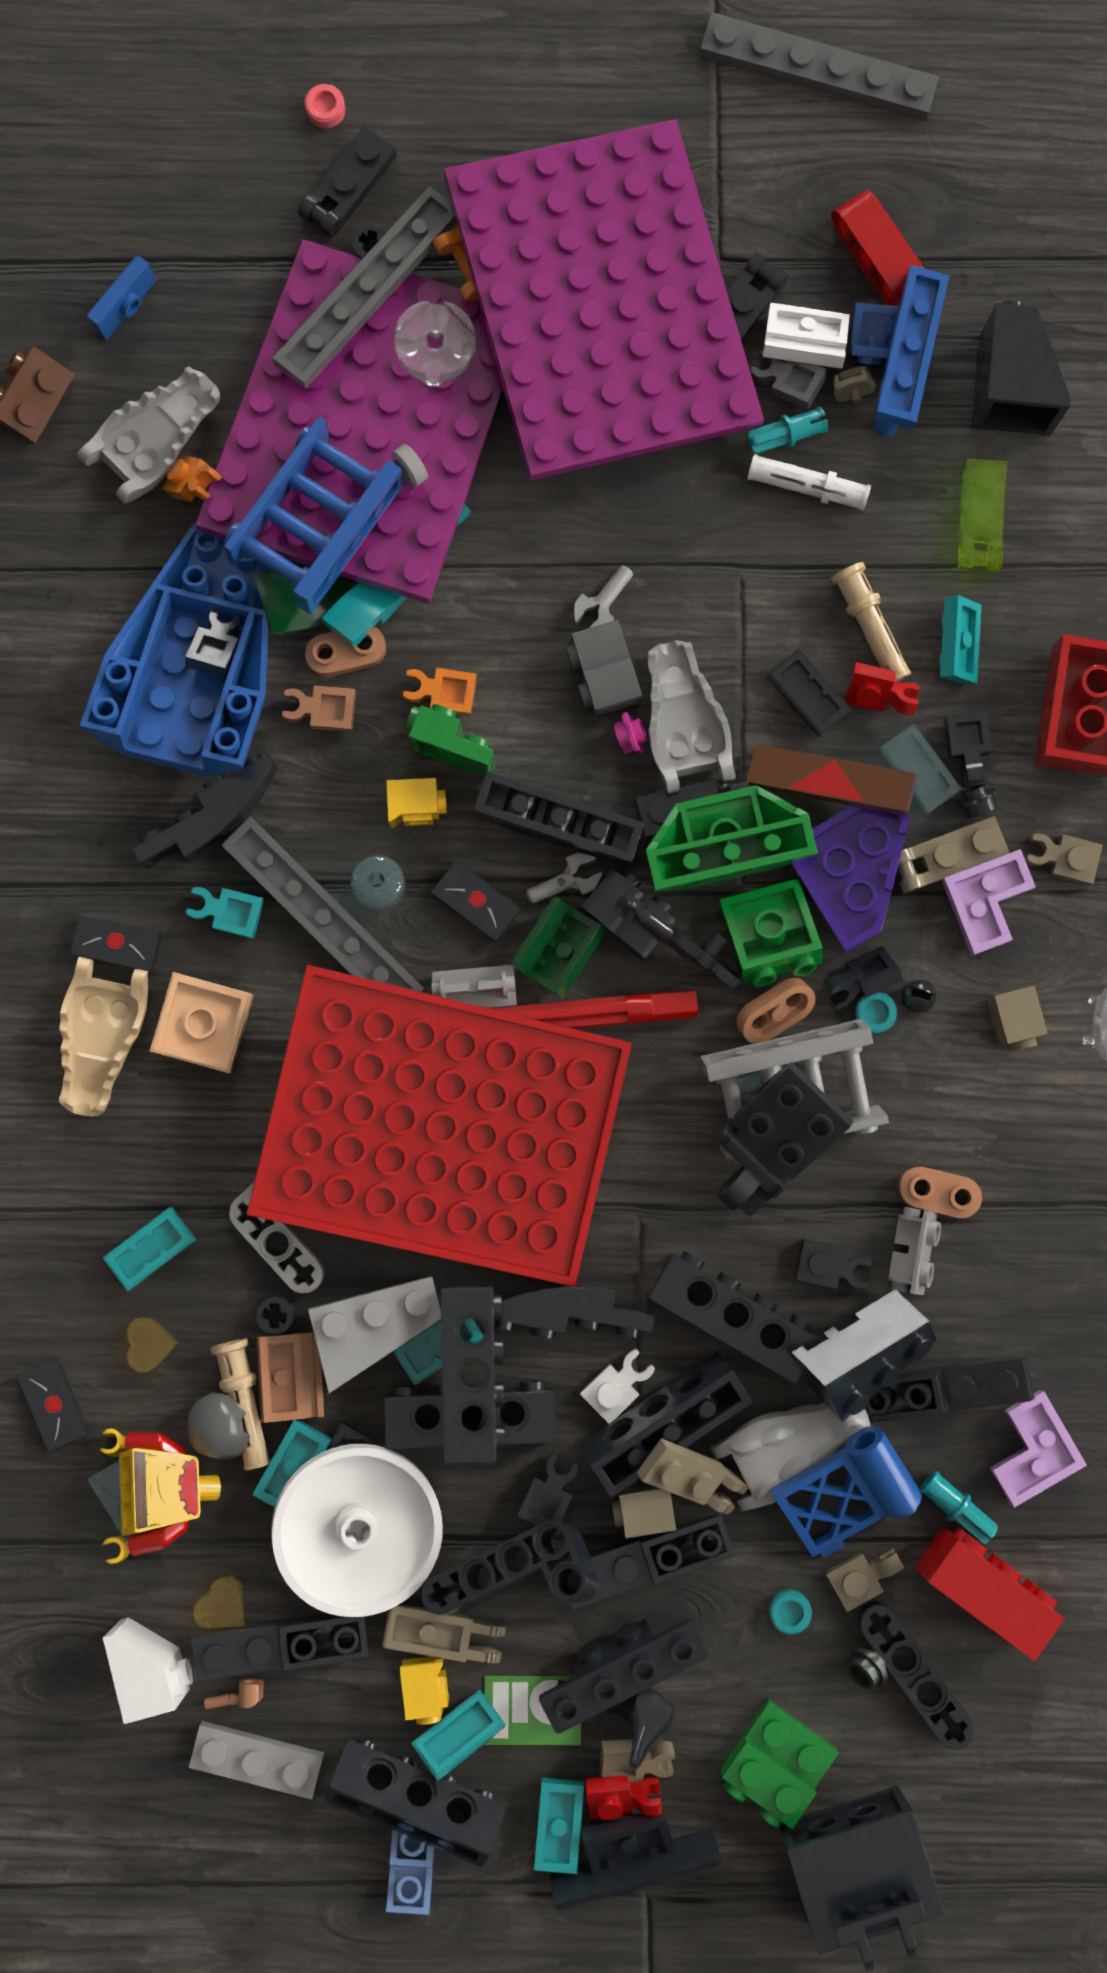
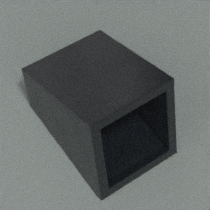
M1016 300L996 303L979 335L971 428L1051 435L1070 408L1071 397L1038 308L1025 306L1023 302Z

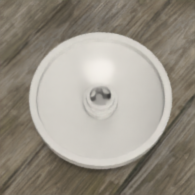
M349 1444L331 1448L316 1455L291 1476L276 1502L271 1536L273 1552L279 1571L289 1587L302 1600L316 1609L329 1614L344 1617H364L394 1608L421 1587L438 1558L442 1542L443 1524L440 1506L434 1490L427 1478L414 1463L401 1454L385 1447L370 1444Z

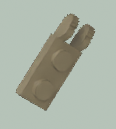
M662 1438L637 1471L642 1482L702 1505L707 1503L715 1511L723 1512L727 1515L732 1512L735 1505L727 1495L716 1490L720 1483L739 1494H745L749 1489L743 1476L724 1467L721 1462Z
M400 1603L394 1608L389 1609L382 1647L466 1662L467 1659L496 1664L501 1660V1651L492 1647L469 1646L471 1633H476L489 1637H504L506 1626L495 1621L473 1619L474 1616L464 1614H432L425 1607Z

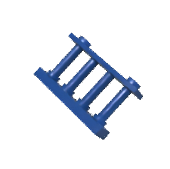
M320 416L312 427L306 426L301 431L296 440V449L241 524L235 523L229 529L224 539V549L229 563L236 566L245 553L252 556L293 583L296 605L310 615L404 486L402 469L389 460L381 471L374 470L372 472L328 444L327 422ZM316 456L364 486L365 493L357 504L355 502L348 504L303 475ZM293 488L341 518V526L333 536L330 534L324 536L279 507ZM269 520L317 550L318 557L310 569L307 567L299 568L256 540Z

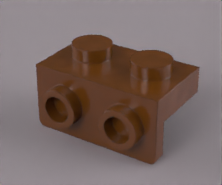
M32 346L23 352L17 350L5 368V371L10 375L3 387L0 386V423L29 443L34 444L37 442L75 374Z

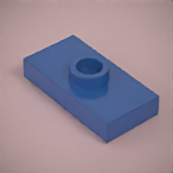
M139 255L134 257L87 314L95 332L106 341L126 317L129 318L136 313L141 305V298L156 282L149 263Z

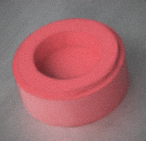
M320 84L310 89L305 97V109L308 119L313 125L323 129L338 125L345 115V103L342 93L336 87L329 84Z

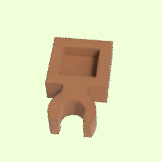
M314 685L313 697H306L298 689L285 690L284 695L286 699H295L300 702V706L296 711H283L282 716L286 721L300 722L305 717H311L310 726L312 729L352 732L356 697L355 689Z

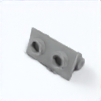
M512 965L432 972V995L485 1008L517 1006L514 967Z
M904 1207L903 1215L899 1214L894 1243L909 1246L908 1254L893 1251L888 1280L892 1281L890 1289L907 1292L908 1284H910L911 1294L924 1295L925 1287L929 1288L933 1280L934 1264L929 1261L932 1246H937L940 1239L941 1223L936 1221L937 1213L924 1210L923 1218H920L921 1210Z

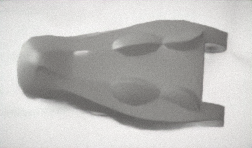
M186 367L183 374L175 381H172L167 387L158 386L151 392H144L140 400L136 402L128 401L121 409L114 410L95 436L77 452V456L87 466L102 459L125 482L119 487L116 495L124 504L134 501L155 488L167 475L168 470L174 464L181 449L198 424L219 403L220 392L217 386L204 373L191 367Z
M675 640L656 645L648 652V668L652 683L649 737L653 759L667 793L671 794L680 791L678 777L714 769L719 770L722 782L734 780L736 775L733 768L732 740L728 720L721 705L714 699L712 689L704 675L699 672L692 644Z
M824 1403L818 1405L809 1404L794 1407L787 1411H772L759 1415L741 1425L723 1440L711 1445L710 1450L716 1460L732 1454L751 1491L743 1494L736 1500L741 1511L777 1502L773 1497L772 1488L845 1448L848 1439L860 1429L870 1426V1421L865 1409L856 1415L849 1416L842 1422Z

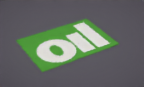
M485 1676L484 1696L504 1721L505 1728L484 1745H581V1723L557 1734L539 1702V1695L557 1686L558 1680L567 1681L575 1676Z

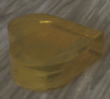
M146 1316L137 1318L130 1323L126 1333L127 1339L131 1344L127 1353L128 1364L136 1372L144 1373L151 1371L163 1361L179 1342L153 1318Z
M231 1575L217 1578L212 1583L209 1593L203 1595L194 1606L193 1614L196 1622L200 1626L209 1629L243 1626L245 1624L243 1588L240 1581Z

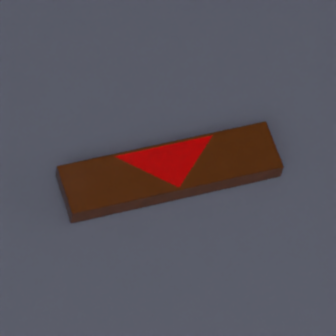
M756 744L746 782H749L750 787L757 785L764 790L908 816L917 774Z

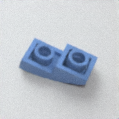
M392 1830L386 1912L429 1915L434 1847Z

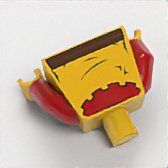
M112 1428L106 1429L102 1433L105 1437H117V1444L114 1448H102L100 1451L109 1457L119 1456L122 1536L130 1535L128 1540L117 1536L108 1538L103 1542V1545L116 1542L121 1548L120 1555L117 1558L108 1559L106 1562L114 1564L125 1560L129 1553L133 1556H138L166 1548L187 1532L189 1520L200 1517V1501H217L219 1499L221 1483L218 1475L199 1476L198 1458L186 1455L183 1446L164 1434L129 1432L127 1436H123Z

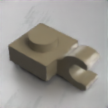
M890 1548L868 1562L862 1551L826 1570L825 1573L846 1611L849 1612L883 1593L884 1591L878 1580L898 1573L904 1569V1566L894 1548Z

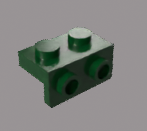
M554 896L549 905L545 906L539 913L537 923L527 939L523 940L517 947L511 965L529 980L564 999L607 932V929L602 924L571 908L561 898Z

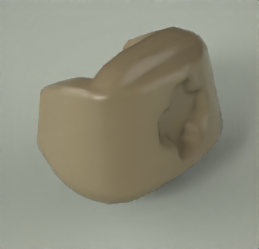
M867 366L855 367L833 377V396L838 402L852 399L853 403H859L861 401L860 396L870 394L876 388L875 381Z

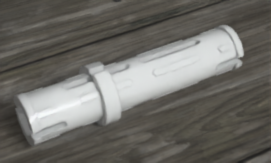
M758 454L753 456L747 478L748 480H755L821 498L820 502L824 504L833 501L858 508L862 511L865 509L871 485H864L836 477V472L829 471L827 475L761 457Z

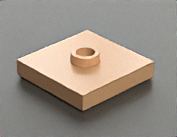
M173 972L150 1052L231 1074L254 995Z

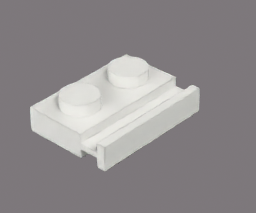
M770 303L763 357L842 369L846 354L845 348L850 314Z

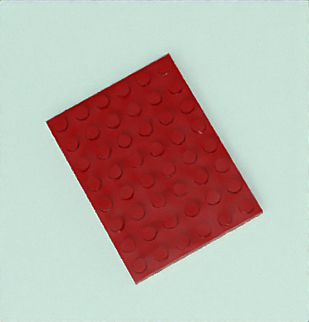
M306 965L247 1215L575 1287L632 1043Z

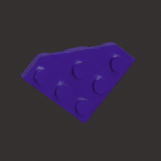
M850 806L812 829L818 851L817 855L791 863L845 953L850 952L882 932L910 821L909 816Z

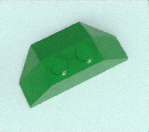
M757 785L676 803L646 849L655 891L695 888L773 870L818 854L809 814Z

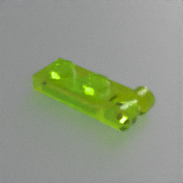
M967 458L964 462L958 551L959 570H972L973 566L986 567L987 572H1000L1003 562L1002 539L1007 461ZM974 542L987 543V551L975 550Z

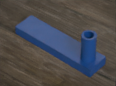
M913 265L907 271L873 417L875 419L873 423L874 431L881 437H891L899 426L913 429L917 422L949 275Z

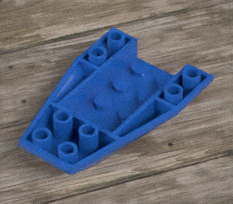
M193 523L106 651L80 723L81 730L126 757L205 777L242 770L266 698L269 621L253 573L271 571V569L247 553L234 566L228 561L224 549V539L197 531L196 524ZM214 608L220 609L219 622L230 623L235 614L240 615V632L236 636L238 638V646L226 678L185 667V657L198 627L209 629V614Z

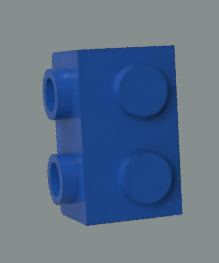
M855 302L849 353L858 355L857 363L881 365L882 358H887L899 306Z

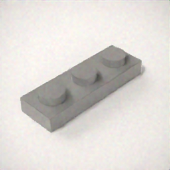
M202 1721L197 1733L189 1768L312 1799L324 1752Z

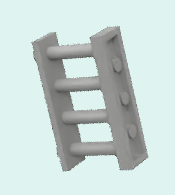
M862 1019L700 1056L703 1071L709 1082L716 1081L717 1084H721L728 1119L730 1117L733 1119L735 1113L740 1108H743L737 1082L741 1079V1074L756 1071L757 1074L762 1075L764 1084L781 1070V1065L797 1062L798 1065H802L803 1073L824 1092L819 1061L822 1060L823 1055L838 1052V1055L843 1056L853 1111L844 1112L853 1120L851 1127L845 1133L868 1134L876 1131L878 1125L889 1123L887 1114L879 1105L869 1106L859 1052L863 1050L862 1046L873 1044L870 1027ZM719 1143L720 1150H721V1152H722V1154H723L725 1160H726V1161L733 1160V1162L739 1163V1162Z

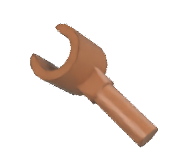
M257 1678L242 1679L239 1681V1693L206 1698L204 1700L205 1709L237 1704L242 1708H251L263 1698V1680Z

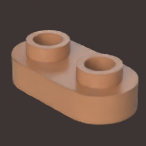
M373 627L364 637L372 641L371 647L367 650H361L357 646L353 648L332 631L312 638L306 646L305 658L310 669L316 675L333 677L379 664L386 653L385 639L380 630ZM323 648H330L333 653L329 659L323 660L318 657L319 651Z
M786 979L745 1005L737 1016V1028L751 1043L768 1041L805 1018L815 1005V994L802 979Z
M913 1167L906 1170L898 1181L897 1188L901 1200L913 1208L955 1218H967L975 1214L982 1203V1193L979 1186L967 1177L926 1167ZM920 1179L924 1180L928 1186L927 1192L922 1196L918 1195L914 1190L915 1183ZM960 1189L966 1191L968 1195V1200L964 1205H959L955 1201V1194Z

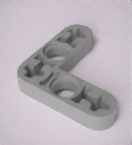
M252 1183L231 1204L229 1211L231 1222L292 1290L303 1294L310 1293L319 1288L325 1275L323 1265L286 1223L274 1221V1224L264 1229L258 1239H256L252 1232L260 1228L251 1220L242 1222L239 1218L243 1214L240 1206L243 1203L249 1205L254 1184ZM259 1218L262 1223L268 1221V1219ZM275 1231L285 1234L289 1243L286 1252L279 1256L272 1255L266 1248L267 1237ZM296 1248L302 1252L301 1256L295 1258L297 1262L303 1267L311 1264L315 1269L311 1274L315 1281L311 1285L306 1281L300 1284L296 1282L295 1278L299 1273L292 1264H288L285 1270L280 1265V1262L287 1260L293 1255Z

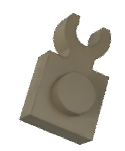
M1037 833L1030 836L1029 842L1039 844L1043 849V854L1041 857L1028 854L1025 857L1026 864L1037 867L1049 863L1052 864L1050 876L1087 886L1094 883L1102 844L1063 834L1059 837L1058 844L1056 845L1053 844V841L1047 835Z
M632 1739L601 1741L600 1777L628 1775L629 1782H638L644 1779L645 1773H652L654 1776L662 1778L670 1777L674 1773L671 1760L675 1759L673 1743L670 1741H660L647 1753L638 1769L629 1766Z

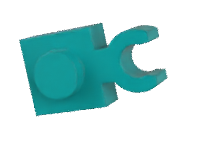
M195 887L192 889V893L196 896L204 897L206 903L204 908L199 911L187 908V915L196 920H205L212 916L214 917L213 929L254 939L264 904L263 898L222 888L220 899H216L204 888Z

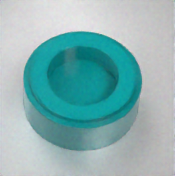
M877 992L867 998L865 996L861 997L854 1008L855 1020L862 1019L870 1027L872 1034L888 1030L894 1024L897 1017V1008L894 1001L882 992Z
M783 1589L777 1592L769 1602L768 1613L770 1620L780 1632L789 1635L798 1634L809 1625L812 1609L809 1601L801 1592L795 1589Z

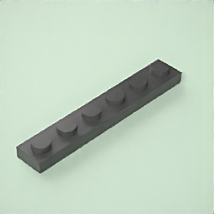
M713 12L711 13L700 50V57L923 120H927L940 77Z
M429 186L273 357L274 366L306 390L435 247L433 245L434 238L448 232L456 224L451 202Z
M251 816L222 844L351 975L419 992L425 991Z

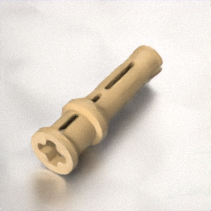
M864 563L853 564L832 576L831 581L833 585L839 586L848 605L846 612L852 618L856 617L880 668L896 671L894 681L898 682L904 679V676L907 677L912 673L904 661L878 607L881 604V598L879 593H873L863 572L866 569Z
M243 1338L222 1343L210 1349L211 1353L217 1356L222 1380L219 1382L220 1389H222L223 1393L232 1396L239 1405V1408L246 1412V1415L242 1418L241 1426L250 1435V1438L242 1452L244 1470H252L268 1465L271 1460L268 1456L252 1388L256 1384L255 1380H257L256 1373L250 1371L245 1349L249 1345L248 1339Z

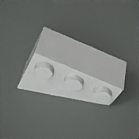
M432 1276L308 1308L328 1392L330 1393L442 1319Z

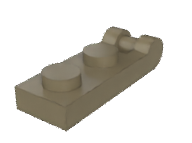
M996 817L987 818L913 847L903 849L897 869L902 880L899 882L902 893L906 894L939 882L945 877L1009 854L1010 852ZM921 858L926 872L917 875L912 861Z

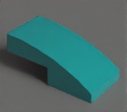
M358 582L322 617V621L325 626L355 648L378 622L383 625L407 597Z

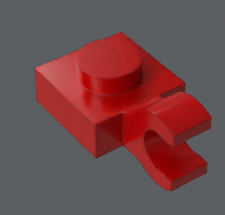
M856 662L846 690L845 702L884 712L888 703L897 712L903 715L914 716L919 700L916 699L920 686L913 683L894 681L896 671Z
M628 1775L586 1779L590 1820H615L619 1817L633 1815L632 1808L638 1809L646 1816H657L662 1813L661 1798H646L648 1795L660 1794L658 1778L650 1777L638 1782H629Z

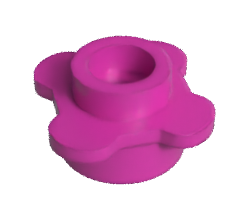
M627 712L623 713V720L614 723L615 733L625 754L634 750L635 752L639 751L640 754L645 753L643 743L648 741V737L642 721L639 718L634 719Z

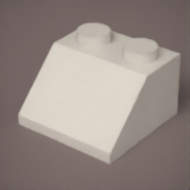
M129 1617L119 1620L103 1637L123 1723L127 1724L174 1711L190 1690L189 1685L193 1683V1674L189 1660L187 1658L182 1659L179 1647Z

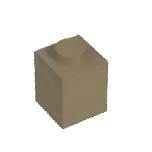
M1035 986L986 999L999 1047L1011 1044L1013 1051L1038 1045L1036 1037L1048 1034Z
M650 1484L628 1487L619 1492L620 1501L612 1502L615 1528L624 1526L626 1538L676 1531L671 1493Z

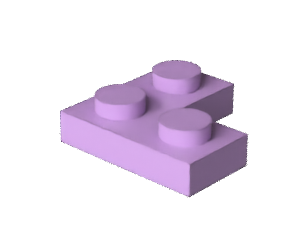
M1021 849L941 880L971 956L1013 940L998 902L1036 887Z
M1043 1390L1035 1392V1399L1032 1401L1016 1403L1004 1410L1025 1448L990 1467V1470L1009 1503L1014 1508L1087 1466Z

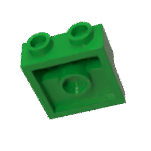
M433 704L431 709L422 705L420 708H412L405 730L409 731L408 739L411 741L414 753L481 778H485L487 771L493 773L496 766L494 750L488 748L489 742L472 734H466L465 738H463L460 719L455 718L456 713L453 710L437 704Z
M799 879L719 899L720 910L731 940V950L743 984L753 982L755 987L768 986L776 981L777 975L792 971L794 976H805L814 972L817 964L822 963L823 947Z
M768 1698L721 1765L720 1772L722 1778L726 1780L723 1787L729 1794L743 1803L749 1797L759 1804L761 1808L758 1813L774 1827L779 1828L782 1823H785L793 1829L817 1794L815 1787L833 1763L839 1751L835 1746Z

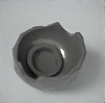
M212 1392L199 1398L190 1409L188 1415L187 1434L190 1445L200 1455L210 1458L230 1460L241 1455L250 1438V1435L241 1426L242 1418L246 1415V1412L239 1408V1405L232 1396Z

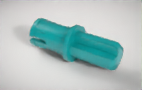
M817 407L814 410L792 417L782 415L780 421L750 430L747 433L748 446L752 453L759 454L783 445L793 447L798 440L819 433H825L828 431L827 419L811 424V422L825 416V412L821 407Z
M938 1471L932 1472L925 1479L919 1490L947 1513L946 1519L952 1522L955 1520L981 1544H986L995 1536L998 1529L997 1524L970 1501L971 1496L968 1493L961 1494Z

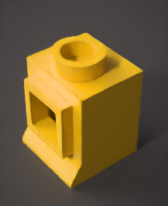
M436 778L386 780L388 822L391 828L396 827L401 822H404L405 826L434 825L433 820H439V814H447L446 789L438 790Z
M425 1655L402 1659L403 1666H400L405 1720L416 1719L417 1724L426 1725L437 1723L442 1719L443 1708L448 1707L449 1703L446 1669L441 1670L443 1658Z

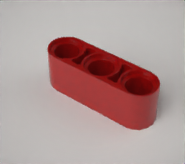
M865 190L832 210L831 220L837 234L886 305L897 306L900 304L909 267L911 265L920 268L924 267L871 191Z

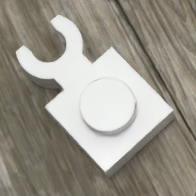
M636 1348L630 1350L625 1355L623 1367L619 1371L609 1363L580 1392L581 1396L608 1424L614 1421L639 1396V1393L631 1385L635 1381L647 1380L655 1370L652 1364H649L641 1372L632 1369V1360L639 1355V1351Z

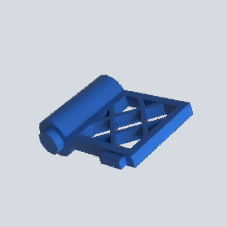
M868 1426L860 1429L848 1439L845 1448L771 1489L773 1497L812 1557L821 1553L823 1558L845 1546L843 1540L886 1516L905 1518L912 1515L922 1498L921 1491L884 1431L877 1426ZM843 1465L845 1466L848 1476L844 1487L825 1484L827 1475ZM854 1484H856L859 1489H853ZM800 1489L812 1491L808 1507L791 1505L786 1497ZM821 1493L840 1496L836 1512L817 1509ZM850 1498L867 1501L871 1507L858 1516L845 1514ZM813 1519L832 1522L829 1532L815 1540L812 1539L809 1530Z

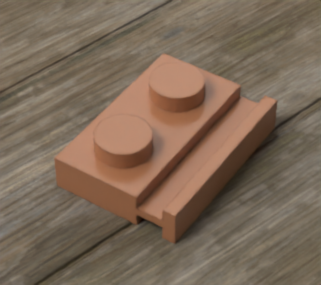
M314 1332L257 1337L261 1421L267 1423L324 1417L322 1368Z

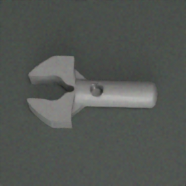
M620 566L597 596L588 598L583 593L581 594L574 606L576 626L583 619L585 613L595 611L597 608L598 620L591 627L614 621V617L609 614V606L633 576L632 571L628 567Z
M575 853L566 857L568 865L565 872L527 889L526 895L528 900L535 904L569 888L579 890L582 897L592 893L600 882L602 872L591 876L589 879L574 878L573 876L577 874L581 866L595 862L596 858L583 853Z

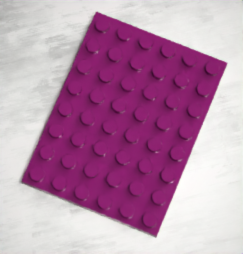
M676 119L444 168L443 177L529 481L762 426L764 417Z
M302 239L218 463L216 472L222 477L220 481L214 480L211 482L208 490L210 497L204 501L196 522L197 531L225 539L227 532L235 523L241 524L296 449V440L301 431L306 426L312 427L320 416L327 422L329 434L327 443L372 472L374 470L381 471L388 460L393 463L391 458L392 452L403 444L411 447L422 461L428 473V479L417 487L410 486L403 479L404 486L339 576L430 604L504 393L479 300L465 301L460 293V288L411 273L305 390L274 366L273 357L358 265L362 258ZM318 456L315 457L303 474L348 504L351 502L357 504L365 493L363 485ZM294 488L279 506L324 536L329 534L333 536L341 526V518ZM270 520L256 538V540L287 560L309 567L312 566L318 557L317 550Z

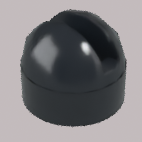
M914 980L904 987L902 1002L911 1012H925L935 1004L936 990L926 980ZM911 990L930 994V1000L910 996Z

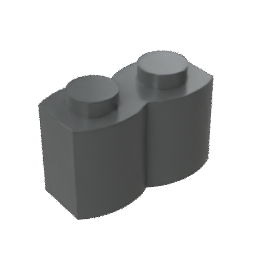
M619 620L571 633L573 645L567 646L566 649L572 669H580L585 682L578 685L584 708L592 706L596 717L642 703V693Z

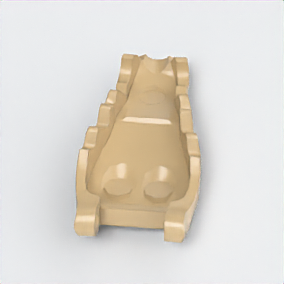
M78 957L75 973L60 1011V1033L63 1037L61 1044L62 1067L65 1070L59 1103L72 1113L84 1116H98L105 1112L114 1081L141 1030L147 1010L148 971L135 969L131 985L93 978V960Z

